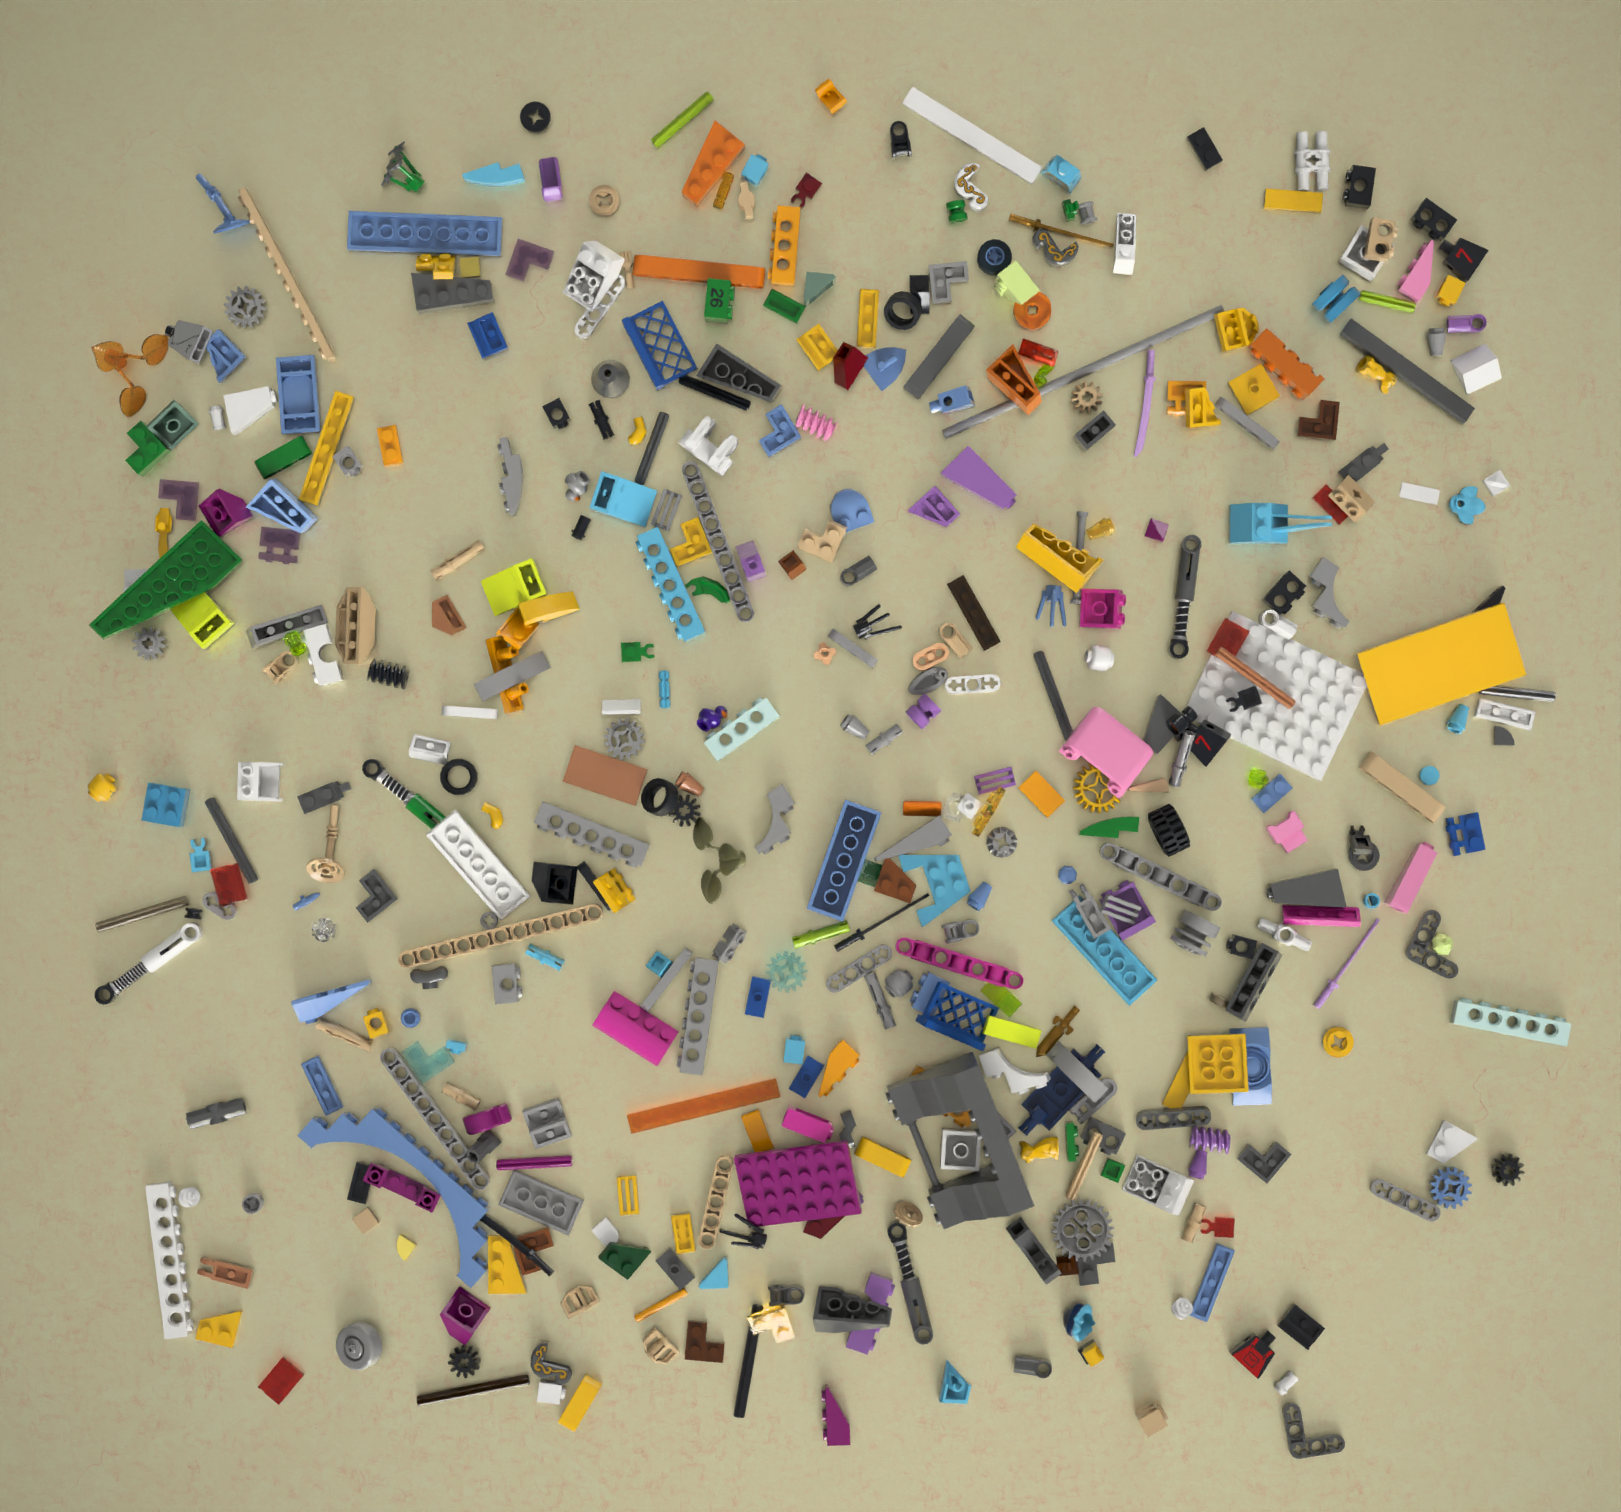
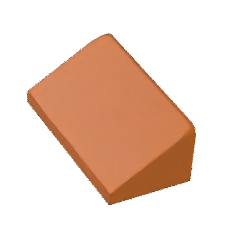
M903 802L904 816H941V802Z

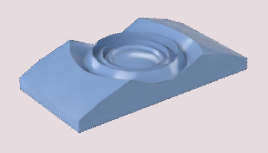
M315 355L277 357L276 369L281 434L320 432V407Z
M1268 1027L1231 1028L1230 1034L1246 1033L1249 1092L1232 1093L1233 1106L1272 1104L1271 1050Z

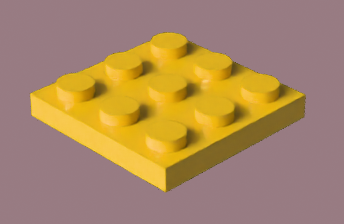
M1246 1033L1187 1036L1190 1094L1249 1092Z

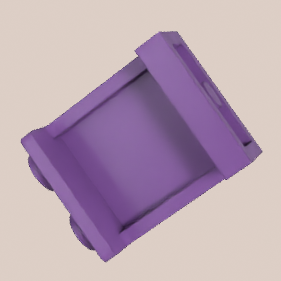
M1128 880L1118 885L1119 889L1113 892L1110 889L1102 893V898L1099 899L1102 905L1106 894H1110L1142 907L1138 911L1139 915L1135 918L1134 921L1136 922L1134 925L1107 915L1122 941L1156 922L1137 890L1134 881L1129 882ZM1110 899L1108 901V903H1111L1113 905L1122 907L1133 912L1134 908L1128 907L1126 905L1120 904ZM1109 907L1105 908L1109 911L1115 912L1128 918H1130L1131 916Z

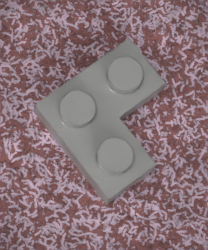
M967 261L929 265L932 304L951 302L950 283L969 281Z

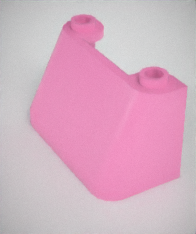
M1093 707L1085 715L1059 750L1060 753L1071 760H1076L1081 755L1109 777L1110 781L1107 787L1119 799L1153 756V750L1148 744L1099 707Z

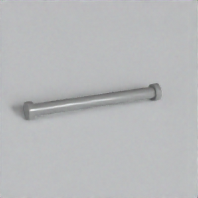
M1077 511L1076 549L1081 551L1084 549L1085 525L1088 512ZM1081 589L1077 593L1073 591V599L1070 600L1071 604H1081Z

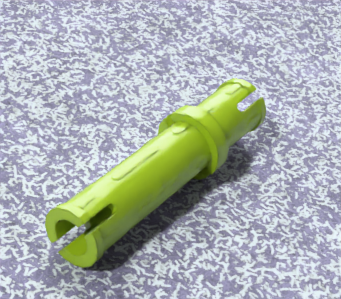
M847 920L818 930H808V933L792 937L795 949L850 932Z

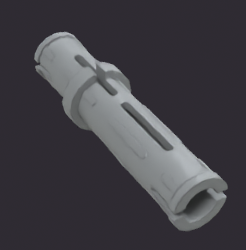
M1185 730L1183 732L1175 762L1172 763L1171 767L1172 773L1168 782L1171 786L1180 787L1183 774L1187 770L1186 764L1195 737V733Z
M873 972L865 975L864 978L875 1002L876 1012L880 1015L884 1029L896 1026L890 1011L891 1007L887 1004L876 973Z

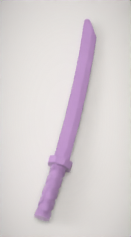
M1147 350L1144 400L1134 457L1138 456L1143 449L1148 426L1153 381H1156L1153 373L1155 350Z
M1378 918L1374 921L1333 981L1331 979L1327 981L1329 984L1313 1004L1315 1007L1320 1009L1333 989L1339 987L1336 984L1378 924Z

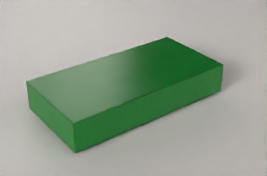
M771 289L763 304L765 308L797 324L806 306L774 289Z

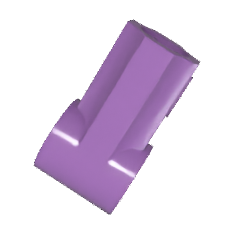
M1481 314L1447 316V333H1479L1486 327V318ZM1473 319L1481 321V328H1475L1472 325Z

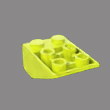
M533 558L481 580L494 616L517 608L519 603L548 595Z
M207 592L170 608L186 631L204 649H207L235 624Z

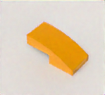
M759 1109L741 1116L755 1152L774 1148Z

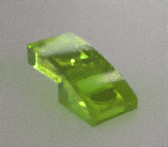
M986 983L980 990L1009 1018L1022 1005L1004 986Z

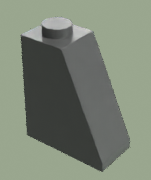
M1161 694L1156 697L1142 738L1155 754H1158L1174 737V734L1167 727L1166 721L1174 714H1182Z

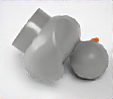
M579 471L566 476L565 483L570 488L565 494L567 500L579 501V495L587 491V484L590 482V479L585 472Z

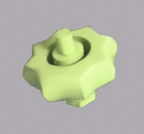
M1436 933L1435 937L1431 940L1433 943L1432 949L1438 955H1448L1450 950L1453 949L1452 938H1449L1446 933Z

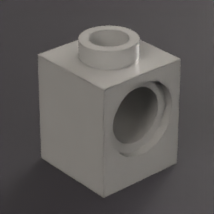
M346 446L332 456L347 477L350 475L354 477L361 472L360 468L363 465L351 447ZM347 458H352L354 461L350 468H346L344 465Z

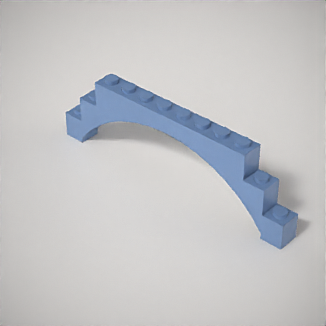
M374 1107L359 1124L356 1122L358 1119L350 1112L348 1114L346 1112L342 1113L330 1128L327 1127L328 1123L321 1117L317 1118L315 1116L297 1135L311 1148L316 1144L328 1142H352L378 1147L407 1161L432 1183L444 1200L456 1228L460 1250V1272L457 1274V1277L472 1288L488 1269L486 1267L487 1263L482 1258L474 1256L488 1240L487 1232L481 1227H475L477 1222L489 1210L488 1202L482 1197L477 1198L473 1194L474 1190L469 1185L461 1184L458 1181L460 1178L454 1172L450 1171L449 1173L444 1169L445 1165L436 1158L434 1160L427 1148L424 1146L419 1147L412 1135L403 1133L400 1130L402 1127L393 1120L391 1122L386 1118L387 1114L381 1108L376 1109Z

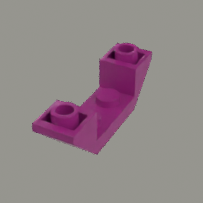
M370 1163L363 1178V1181L378 1188L384 1187L416 1202V1206L433 1213L441 1196L426 1184L396 1170L375 1163Z

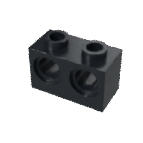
M1428 198L1422 201L1410 218L1414 227L1419 230L1424 229L1428 232V236L1435 241H1442L1457 221L1455 217ZM1422 211L1428 213V220L1421 218L1420 213ZM1437 222L1444 225V231H1439L1436 228Z
M1289 570L1262 598V601L1279 615L1282 612L1286 614L1292 608V601L1295 598L1299 600L1304 595L1305 591L1303 589L1306 585ZM1289 582L1295 583V592H1290L1287 589ZM1276 596H1280L1283 599L1281 607L1274 603Z

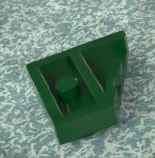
M610 1242L598 1258L628 1280L648 1257L651 1250L648 1247L637 1248L633 1245H620L619 1243Z

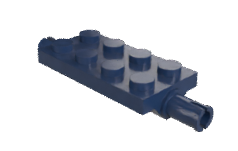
M1098 1044L1083 1057L1074 1048L1070 1051L1098 1079L1101 1077V1074L1094 1068V1064L1106 1052ZM1057 1066L1049 1073L1051 1079L1046 1082L1047 1086L1039 1089L1035 1088L1021 1103L1030 1115L1018 1127L1026 1136L1037 1124H1042L1050 1131L1085 1094Z

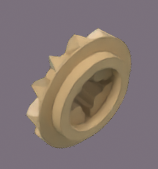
M597 186L590 193V207L594 213L601 216L611 215L620 204L619 195L611 186ZM598 195L603 198L609 195L608 202L610 206L606 204L600 206L601 200Z
M898 1202L893 1210L895 1218L899 1219L900 1223H904L906 1227L911 1226L914 1228L919 1226L923 1220V1215L919 1208L910 1202Z

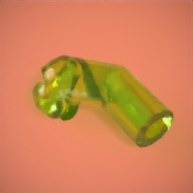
M1047 361L1034 377L1035 384H1038L1040 387L1047 383L1045 376L1055 368L1050 361Z

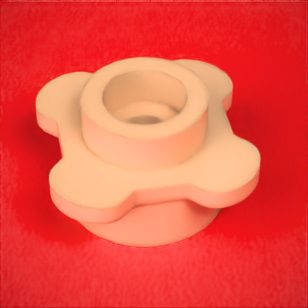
M825 642L819 644L818 651L814 653V658L828 665L831 663L830 659L836 654V649L830 648Z

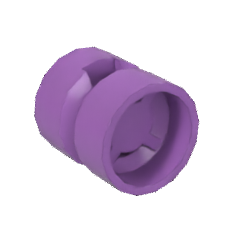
M924 693L917 700V705H912L905 713L923 729L930 723L929 719L935 718L941 712V709Z

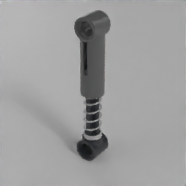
M1196 535L1186 536L1180 544L1181 551L1175 592L1178 607L1175 608L1177 615H1175L1174 634L1168 646V654L1173 659L1184 658L1189 651L1186 631L1188 630L1187 623H1189L1188 615H1190L1189 607H1191L1189 604L1191 601H1194L1199 554L1202 546L1200 538ZM1188 540L1195 542L1196 547L1194 550L1187 548L1186 542ZM1191 555L1189 573H1187L1188 557ZM1176 644L1183 647L1181 655L1174 653L1173 648Z
M894 1220L888 1225L887 1233L896 1249L895 1254L898 1256L897 1261H899V1269H901V1276H903L900 1283L914 1338L919 1344L925 1345L932 1341L933 1330L919 1277L914 1275V1267H912V1260L909 1257L906 1226L904 1223H900L899 1220ZM895 1226L902 1228V1233L898 1236L893 1235L891 1232ZM915 1306L919 1307L922 1323L918 1322ZM921 1329H926L929 1334L927 1337L921 1338L918 1336V1332Z

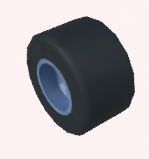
M998 239L986 241L981 245L977 254L979 268L988 275L997 276L1012 261L1010 247Z

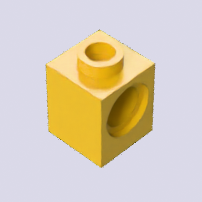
M1448 274L1444 278L1435 298L1443 306H1453L1456 304L1466 283Z
M378 1008L367 1011V1015L363 1019L370 1039L391 1032L384 1010L378 1011ZM374 1017L379 1018L381 1021L379 1028L372 1025Z

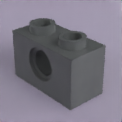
M1103 410L1077 432L1073 439L1086 452L1111 431L1116 424Z

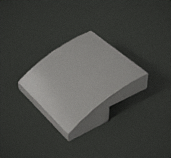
M559 1098L522 1110L535 1149L572 1137Z

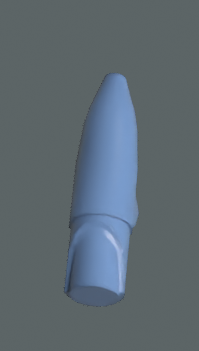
M313 893L307 897L300 896L301 900L293 905L294 910L296 911L310 904L320 893Z

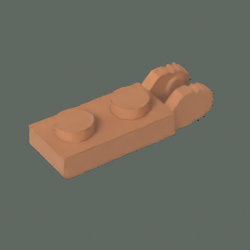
M201 1257V1263L214 1267L212 1272L206 1269H198L197 1274L209 1277L211 1280L246 1289L249 1288L254 1269Z

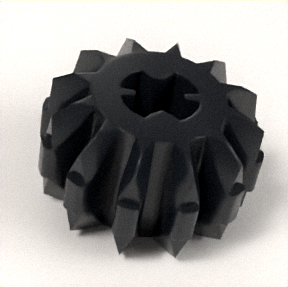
M679 795L680 802L678 803L677 801L676 807L673 809L675 812L669 813V817L677 816L673 823H676L679 819L681 820L679 823L680 827L683 826L684 820H686L688 827L691 826L689 819L691 818L696 823L697 819L693 815H701L700 812H695V809H699L701 806H693L697 799L694 798L689 802L690 795L686 796L685 801H683V796ZM686 805L688 806L687 809H690V813L682 816V812H679V809Z
M1509 1153L1506 1158L1504 1154H1501V1161L1497 1158L1494 1159L1497 1166L1491 1165V1168L1496 1170L1492 1173V1176L1497 1177L1496 1182H1502L1503 1186H1507L1508 1183L1514 1186V1179L1520 1182L1521 1178L1518 1175H1524V1171L1519 1170L1524 1164L1518 1163L1520 1158L1517 1156L1513 1158V1155ZM1506 1166H1509L1511 1168V1170H1509V1174L1504 1172V1169L1507 1170L1505 1168Z
M465 1345L461 1346V1350L455 1347V1353H450L449 1357L453 1360L448 1361V1365H454L450 1371L454 1372L457 1370V1377L462 1372L464 1378H467L468 1372L473 1376L475 1375L474 1369L479 1370L480 1366L476 1363L481 1362V1358H475L479 1352L475 1351L472 1353L473 1346H470L468 1350H466ZM462 1358L464 1360L468 1359V1363L461 1364Z

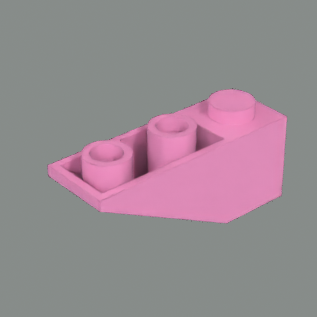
M1433 240L1423 243L1418 251L1420 256L1417 260L1413 259L1408 267L1410 272L1407 276L1403 275L1398 282L1400 287L1397 291L1415 303L1421 300L1430 286Z

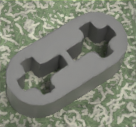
M209 892L204 895L202 899L203 905L222 919L230 920L236 916L237 907L216 892ZM215 896L214 900L217 903H219V905H209V900L207 898ZM221 906L225 908H228L230 906V911L233 912L232 915L228 914L227 916H225V910H223Z

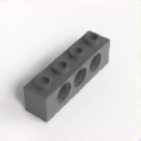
M1261 943L1225 1011L1244 1022L1247 1021L1282 957L1279 951Z

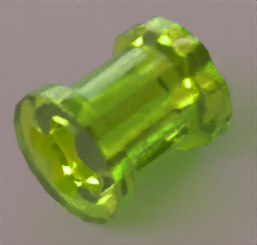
M291 631L284 636V642L290 647V653L293 656H300L307 649L306 644L300 640L301 637L297 631Z

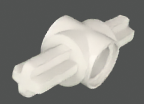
M1261 918L1258 922V929L1271 934L1273 939L1287 946L1294 945L1308 951L1312 945V941L1298 935L1296 930L1284 924L1278 923L1277 925L1264 918ZM1284 929L1289 931V937L1286 940H1282L1280 937V932Z

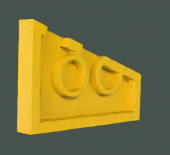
M489 1235L488 1294H527L511 1243L500 1235Z

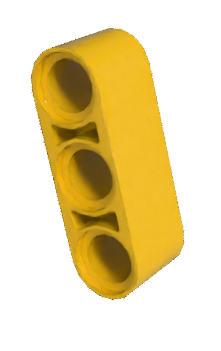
M863 1136L854 1152V1155L903 1178L912 1162L910 1158Z
M585 1374L558 1423L575 1432L601 1388L602 1383Z

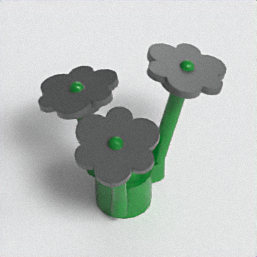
M403 141L388 153V156L394 153L395 157L389 161L386 167L388 171L384 174L385 178L381 186H383L384 182L389 183V181H392L404 187L408 192L411 189L416 192L425 180L421 178L422 175L403 154L402 150L405 141ZM402 159L412 171L411 173L402 166ZM399 168L407 176L404 180L406 183L392 177L393 173L390 171Z

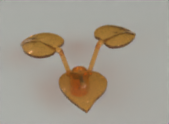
M153 334L147 337L142 344L141 351L144 354L142 356L123 353L122 345L115 341L103 342L91 347L96 364L101 371L109 372L115 368L130 385V388L122 390L119 398L121 411L126 417L133 416L142 408L146 401V392L141 386L134 387V384L121 368L127 365L126 358L141 360L146 358V363L150 366L160 363L168 351V337L165 334Z

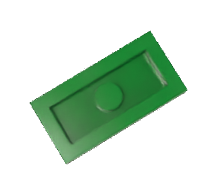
M1065 1121L1067 1161L1073 1162L1076 1161V1156H1079V1146L1075 1145V1137H1078V1127L1074 1126L1073 1121Z

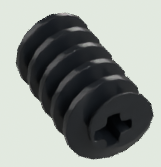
M374 658L369 667L367 681L371 677L373 683L379 680V684L382 685L386 680L387 686H391L393 683L394 687L398 688L401 684V688L405 690L410 671H406V665L399 670L397 663L394 668L391 667V662L384 666L383 660L377 665Z

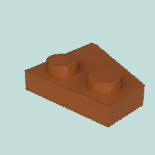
M890 858L885 859L874 891L911 903L916 884Z

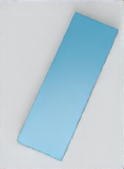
M1081 895L1078 896L1080 902L1084 900ZM1073 900L1051 921L1130 1006L1157 979L1112 929L1094 939Z

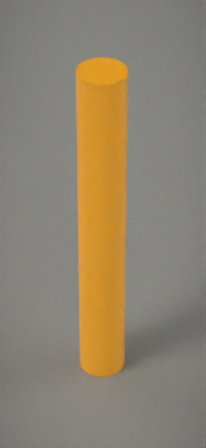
M682 1288L634 1316L635 1320L638 1323L688 1294L686 1289Z

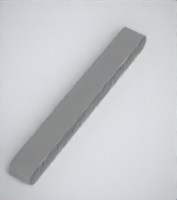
M688 461L682 466L683 476L737 617L741 622L748 623L754 618V610L700 469L695 462ZM688 466L696 468L694 475L686 474L685 470ZM701 484L703 486L702 492L694 493L692 491L693 486ZM701 502H708L710 508L707 511H701L699 509ZM713 519L717 522L714 529L706 527L708 520ZM716 537L723 539L724 543L721 547L713 545V540ZM728 555L731 559L730 563L722 565L719 561L721 556ZM735 573L737 575L736 582L729 583L726 579L727 575ZM742 591L744 593L743 600L736 601L733 598L734 593ZM749 609L751 616L748 619H743L740 616L741 610Z
M393 1047L383 1050L380 1060L471 1185L477 1190L485 1189L490 1183V1176L479 1161L477 1164L474 1163V1169L472 1170L465 1167V1161L468 1160L466 1151L469 1149V1146L399 1051ZM387 1051L394 1054L395 1058L393 1061L386 1060L385 1054ZM398 1067H403L406 1070L404 1077L397 1075L396 1070ZM410 1082L417 1085L416 1092L409 1091L408 1084ZM421 1098L428 1100L429 1105L427 1108L420 1106L419 1100ZM431 1114H438L440 1122L433 1123L431 1121ZM442 1130H450L452 1134L451 1138H444L442 1135ZM454 1145H461L463 1152L456 1154L453 1150ZM477 1176L485 1177L486 1183L479 1185L476 1182Z

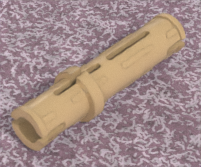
M477 540L453 557L446 558L445 562L430 571L436 581H438L446 574L453 573L457 567L485 549L480 541Z
M320 1017L316 1029L330 1034L332 1038H339L369 1052L373 1040L341 1027L339 1023L335 1024Z

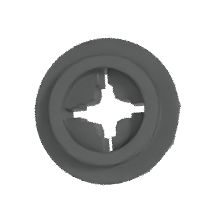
M1372 843L1374 850L1372 854L1367 855L1368 862L1364 859L1357 860L1361 854H1353L1352 848H1350L1348 857L1351 865L1361 871L1374 868L1380 857L1377 846Z

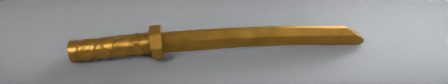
M1012 213L1009 216V221L1032 227L1034 231L1042 228L1108 247L1114 246L1113 243L1041 224L1040 219L1035 221Z

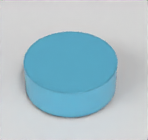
M1433 766L1422 768L1419 773L1420 781L1425 785L1437 783L1439 771Z

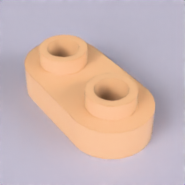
M936 643L914 655L912 659L913 666L920 671L929 669L945 661L949 655V649L943 643ZM937 649H941L943 651L942 656L936 655L935 652ZM921 657L926 660L923 665L918 662Z

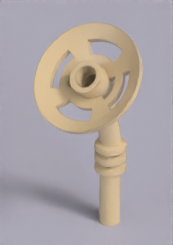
M331 804L329 826H327L328 831H326L328 834L326 838L328 839L325 858H314L306 866V870L312 878L324 883L339 882L345 874L343 867L332 860L335 839H337L336 834H338L336 831L338 827L336 826L339 805Z

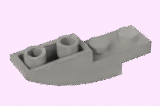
M504 437L499 439L500 444H497L499 454L504 456L505 462L502 463L504 474L508 473V476L501 478L502 483H499L501 494L506 496L507 501L504 502L506 513L510 512V515L513 517L517 514L522 498L523 467L521 456L519 454L512 455L509 439Z

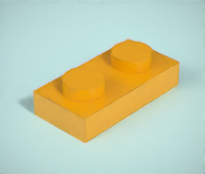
M391 425L377 428L384 466L404 463L397 426Z

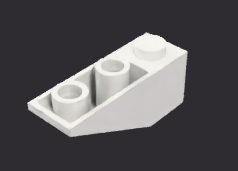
M1117 213L1113 273H1133L1136 214Z

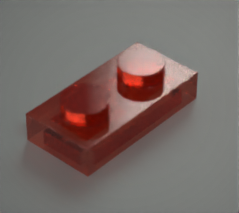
M1326 484L1312 499L1340 525L1348 515L1328 496L1332 489Z

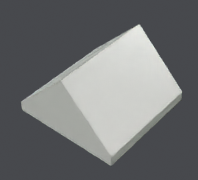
M1486 344L1450 360L1466 395L1502 378L1498 359Z

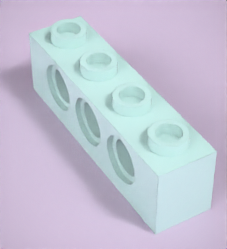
M760 697L752 703L754 707L750 710L743 709L736 714L738 717L733 722L728 720L721 725L722 730L718 733L713 731L705 737L707 741L704 744L717 761L780 717L767 698L762 699ZM755 711L762 714V719L759 722L751 720V714ZM740 722L746 725V731L742 734L737 733L735 730V726ZM722 734H728L731 737L729 744H721L720 736Z

